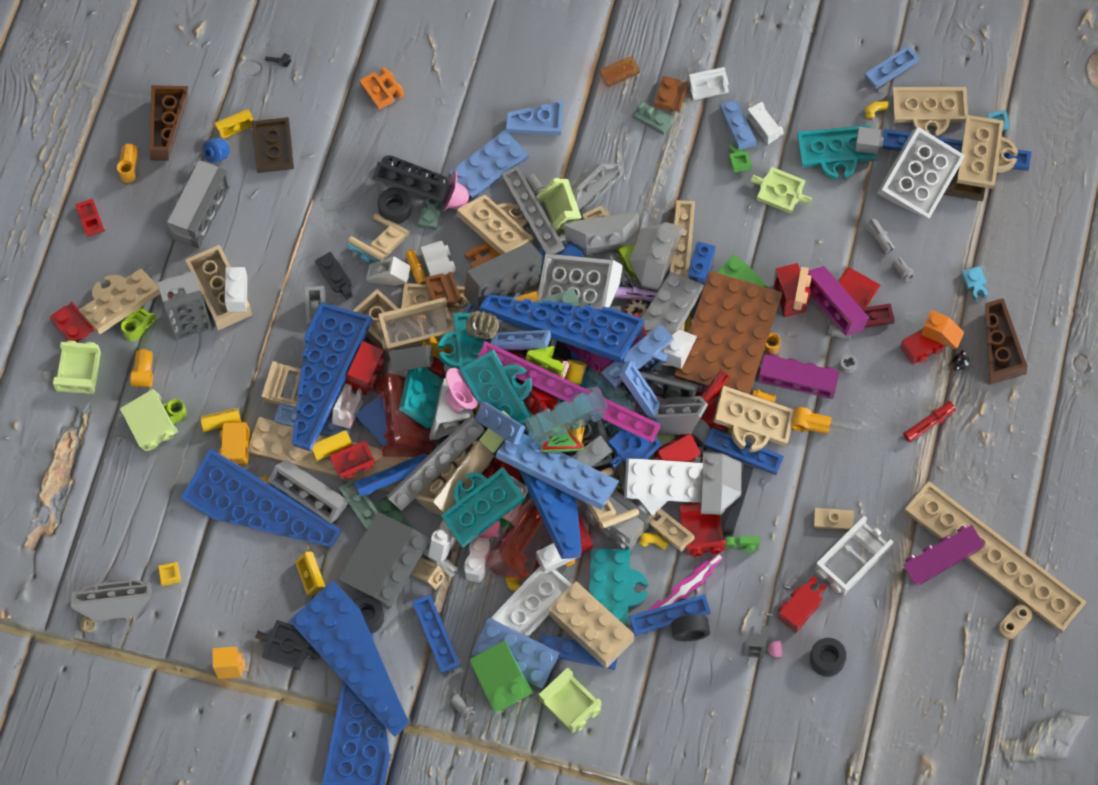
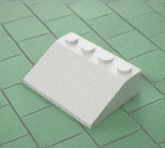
M917 127L908 137L877 194L902 208L930 219L965 155Z
M545 254L538 299L574 289L580 307L585 305H591L594 309L610 307L620 284L623 266L614 260Z

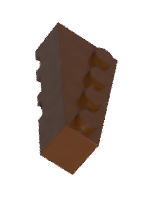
M151 85L150 160L169 161L188 100V86Z
M1004 298L985 303L990 385L1026 375L1028 366Z

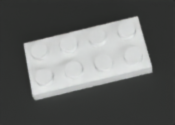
M627 458L624 498L701 502L703 463Z
M540 566L491 618L529 637L549 616L548 608L572 584L556 569L544 574Z

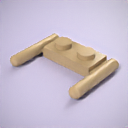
M375 213L373 219L388 228L370 246L352 236L348 238V243L383 261L405 240V237L409 236L410 231Z
M611 467L600 471L608 476L614 474V470ZM609 499L602 510L586 503L596 521L599 522L601 529L639 515V511L636 508L616 515V511Z

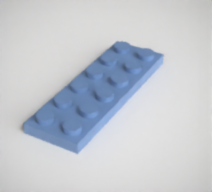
M522 434L518 445L505 440L498 450L495 458L600 510L603 509L619 482L562 452H542L541 446L543 443L525 434Z

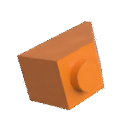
M933 310L930 311L921 333L922 336L956 350L964 334L950 317Z

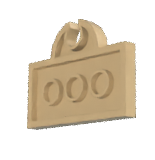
M893 87L894 123H913L914 129L919 127L928 133L927 127L933 126L936 128L934 136L941 137L948 130L949 123L966 122L968 115L966 87Z
M967 115L961 150L965 157L959 166L957 183L994 189L996 174L1009 171L1015 165L1016 158L1006 159L1003 155L1009 153L1012 156H1017L1018 154L1015 144L1009 139L1002 137L1004 121Z
M483 195L457 209L456 215L500 255L528 242L531 244L534 242V238L524 230L527 225V219L523 212L520 216L513 215L520 212L518 205L512 203L496 205L489 197Z
M139 269L126 279L120 275L106 276L104 279L107 285L110 286L102 288L100 282H97L92 289L94 300L79 309V312L101 334L160 295L159 287L142 269Z
M723 386L720 390L713 422L731 428L733 441L740 449H743L746 445L745 437L750 438L753 441V445L749 448V452H756L761 450L768 441L782 446L788 444L795 410Z

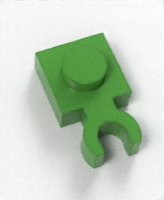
M730 143L729 152L731 154H729V160L733 172L751 170L752 164L748 151L738 150V148H734L733 144Z
M760 536L726 537L725 549L739 548V550L744 552H754L759 550Z

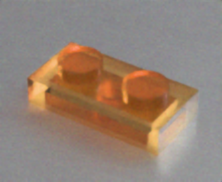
M632 55L600 69V75L607 87L640 73V68Z

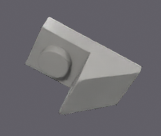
M324 285L305 286L306 324L311 323L320 302H326Z

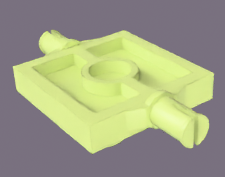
M771 167L764 179L755 175L751 178V182L760 185L757 201L791 214L794 206L799 201L809 205L812 198L802 194L806 180Z

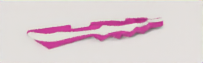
M716 554L711 560L705 561L693 570L694 573L691 576L684 578L672 588L671 595L663 602L659 599L648 610L676 603L678 599H687L690 591L697 590L698 586L705 582L706 577L712 575L713 568L722 560V557Z

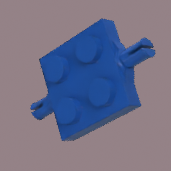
M622 428L607 442L617 455L609 464L613 465L612 467L615 469L622 461L626 463L627 458L647 460L662 443L656 437L652 443Z

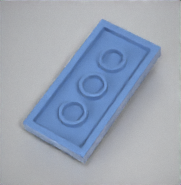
M504 130L449 172V176L451 177L454 170L457 171V182L467 189L469 198L473 201L502 179L503 173L527 160L529 154Z
M488 618L471 654L477 656L505 640L527 682L544 689L561 652L492 618Z

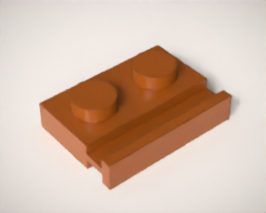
M663 76L654 107L668 111L676 110L677 113H680L689 81L680 82V79Z
M451 271L445 275L442 273L425 277V284L431 301L446 297L447 307H452L453 304L457 303L459 305L462 304V299Z

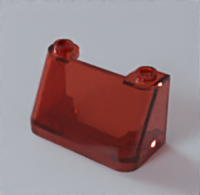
M384 373L373 384L374 394H379V399H383L387 432L384 434V438H387V444L381 447L382 456L417 457L424 453L428 455L434 447L433 440L429 438L430 427H424L399 410L406 377L394 373Z
M533 499L520 507L487 558L489 569L496 575L524 581L529 574L524 568V562H527L528 558L523 554V551L540 525L543 524L545 526Z

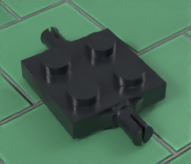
M277 620L269 634L258 630L255 635L256 639L266 641V647L262 655L264 659L299 671L307 656L320 659V654L316 650L311 649L310 643L291 624Z

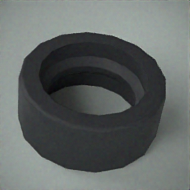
M704 615L681 616L671 622L673 639L677 641H696L710 635L709 620Z

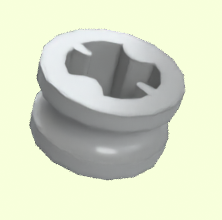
M848 354L841 358L840 369L842 372L851 374L856 370L858 364L856 357ZM848 361H851L852 364L849 367H846V363H848Z

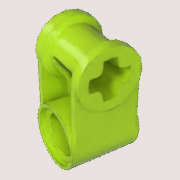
M636 243L618 248V255L621 263L625 265V270L633 278V281H639L629 261Z
M144 306L131 313L121 324L124 338L131 342L139 339L154 323L156 315L146 311Z
M172 399L163 405L173 425L187 417L188 412L182 400ZM178 407L181 408V410H180L179 412H177V413L173 412L174 409H176V408H178Z

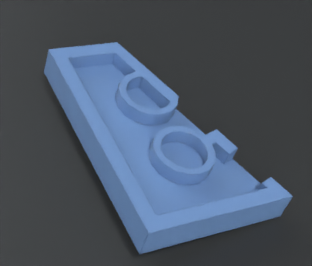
M564 100L550 105L548 103L543 104L538 108H526L508 112L506 131L508 133L561 135Z

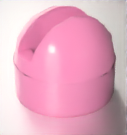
M774 641L769 644L768 652L771 656L782 657L781 641Z

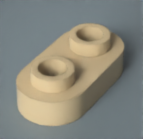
M1017 605L1000 623L998 628L1000 636L1007 640L1014 639L1030 622L1032 618L1031 609L1026 605ZM1019 612H1024L1026 616H1020ZM1006 626H1012L1013 630H1008Z

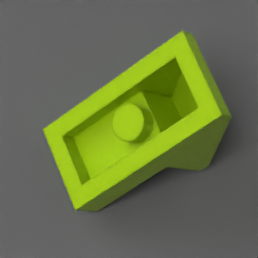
M554 346L528 351L526 361L560 377L563 376L565 365L558 360L552 359Z

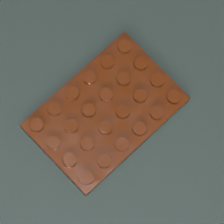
M709 271L689 331L690 334L696 336V340L682 369L677 368L675 377L708 387L719 371L722 370L730 376L723 386L750 394L782 292Z

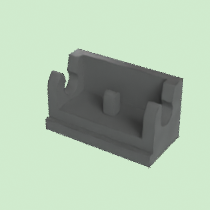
M432 345L389 351L392 372L430 367L433 364Z
M752 626L749 631L748 641L746 640L743 656L763 659L768 626H762L760 636L754 635L755 629Z

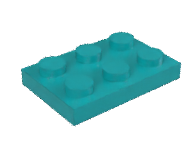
M426 367L407 370L399 410L424 427H431L433 425L442 378Z

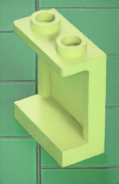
M554 178L550 180L549 184L536 196L538 202H544L551 225L558 236L564 233L565 222L581 219L568 179Z
M75 341L61 342L60 347L62 351L57 377H54L53 381L56 391L94 394L101 357L99 346L93 342H86L85 344Z
M154 389L120 408L139 447L145 451L155 449L159 443L172 439L174 434L178 433L177 428L172 424L161 403L163 400L160 394Z
M569 668L565 669L539 694V701L572 734L576 730H582L587 724L586 720L591 716L594 718L601 711V701L599 699L596 700L573 677V672Z

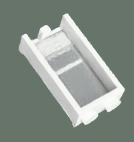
M865 516L816 563L815 571L818 577L822 580H827L831 584V588L843 596L892 548L894 542L891 539L888 542L880 537L881 531L878 528L872 530L866 524L867 518Z

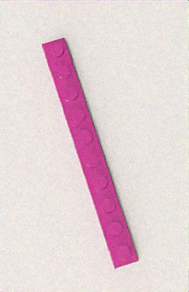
M485 341L477 359L495 350L503 366L515 364L527 370L525 374H518L516 378L524 382L526 379L531 378L533 386L653 443L661 424Z

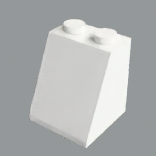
M444 378L439 391L433 425L429 434L430 440L451 435L470 415L474 417L472 409L466 408L462 412L456 413L447 403L445 395L449 387L446 378Z

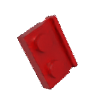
M71 301L69 305L62 307L49 317L67 341L78 343L88 336L87 334L95 330Z

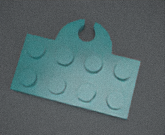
M871 125L797 132L802 168L820 166L822 172L827 177L838 180V173L835 169L840 167L845 170L844 180L848 179L856 171L857 162L875 161L876 159L875 154L855 152L859 127L871 128Z
M454 313L452 316L454 331L445 334L438 344L437 349L444 347L452 349L450 354L445 352H439L438 354L443 364L450 368L460 370V368L477 359L485 341L491 344V338L489 340L480 339L468 334L466 322L470 313Z
M495 350L460 368L479 405H481V402H487L498 410L504 411L520 424L533 418L523 401L532 390V379H526L523 385L518 384L516 381L518 374H525L527 372L525 368L515 364L503 366Z
M501 468L488 479L476 472L465 474L466 478L472 480V486L469 489H465L463 481L460 479L457 481L454 488L456 504L441 516L462 547H465L525 500V497L505 468Z
M591 549L589 593L621 623L628 627V608L641 605L648 596V591L644 590L641 593H636L633 588L638 584L649 587L648 580L638 570L630 569V550Z

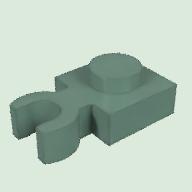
M427 197V208H422L418 226L420 228L437 230L440 218V210L437 209L440 207V201L430 204V198Z

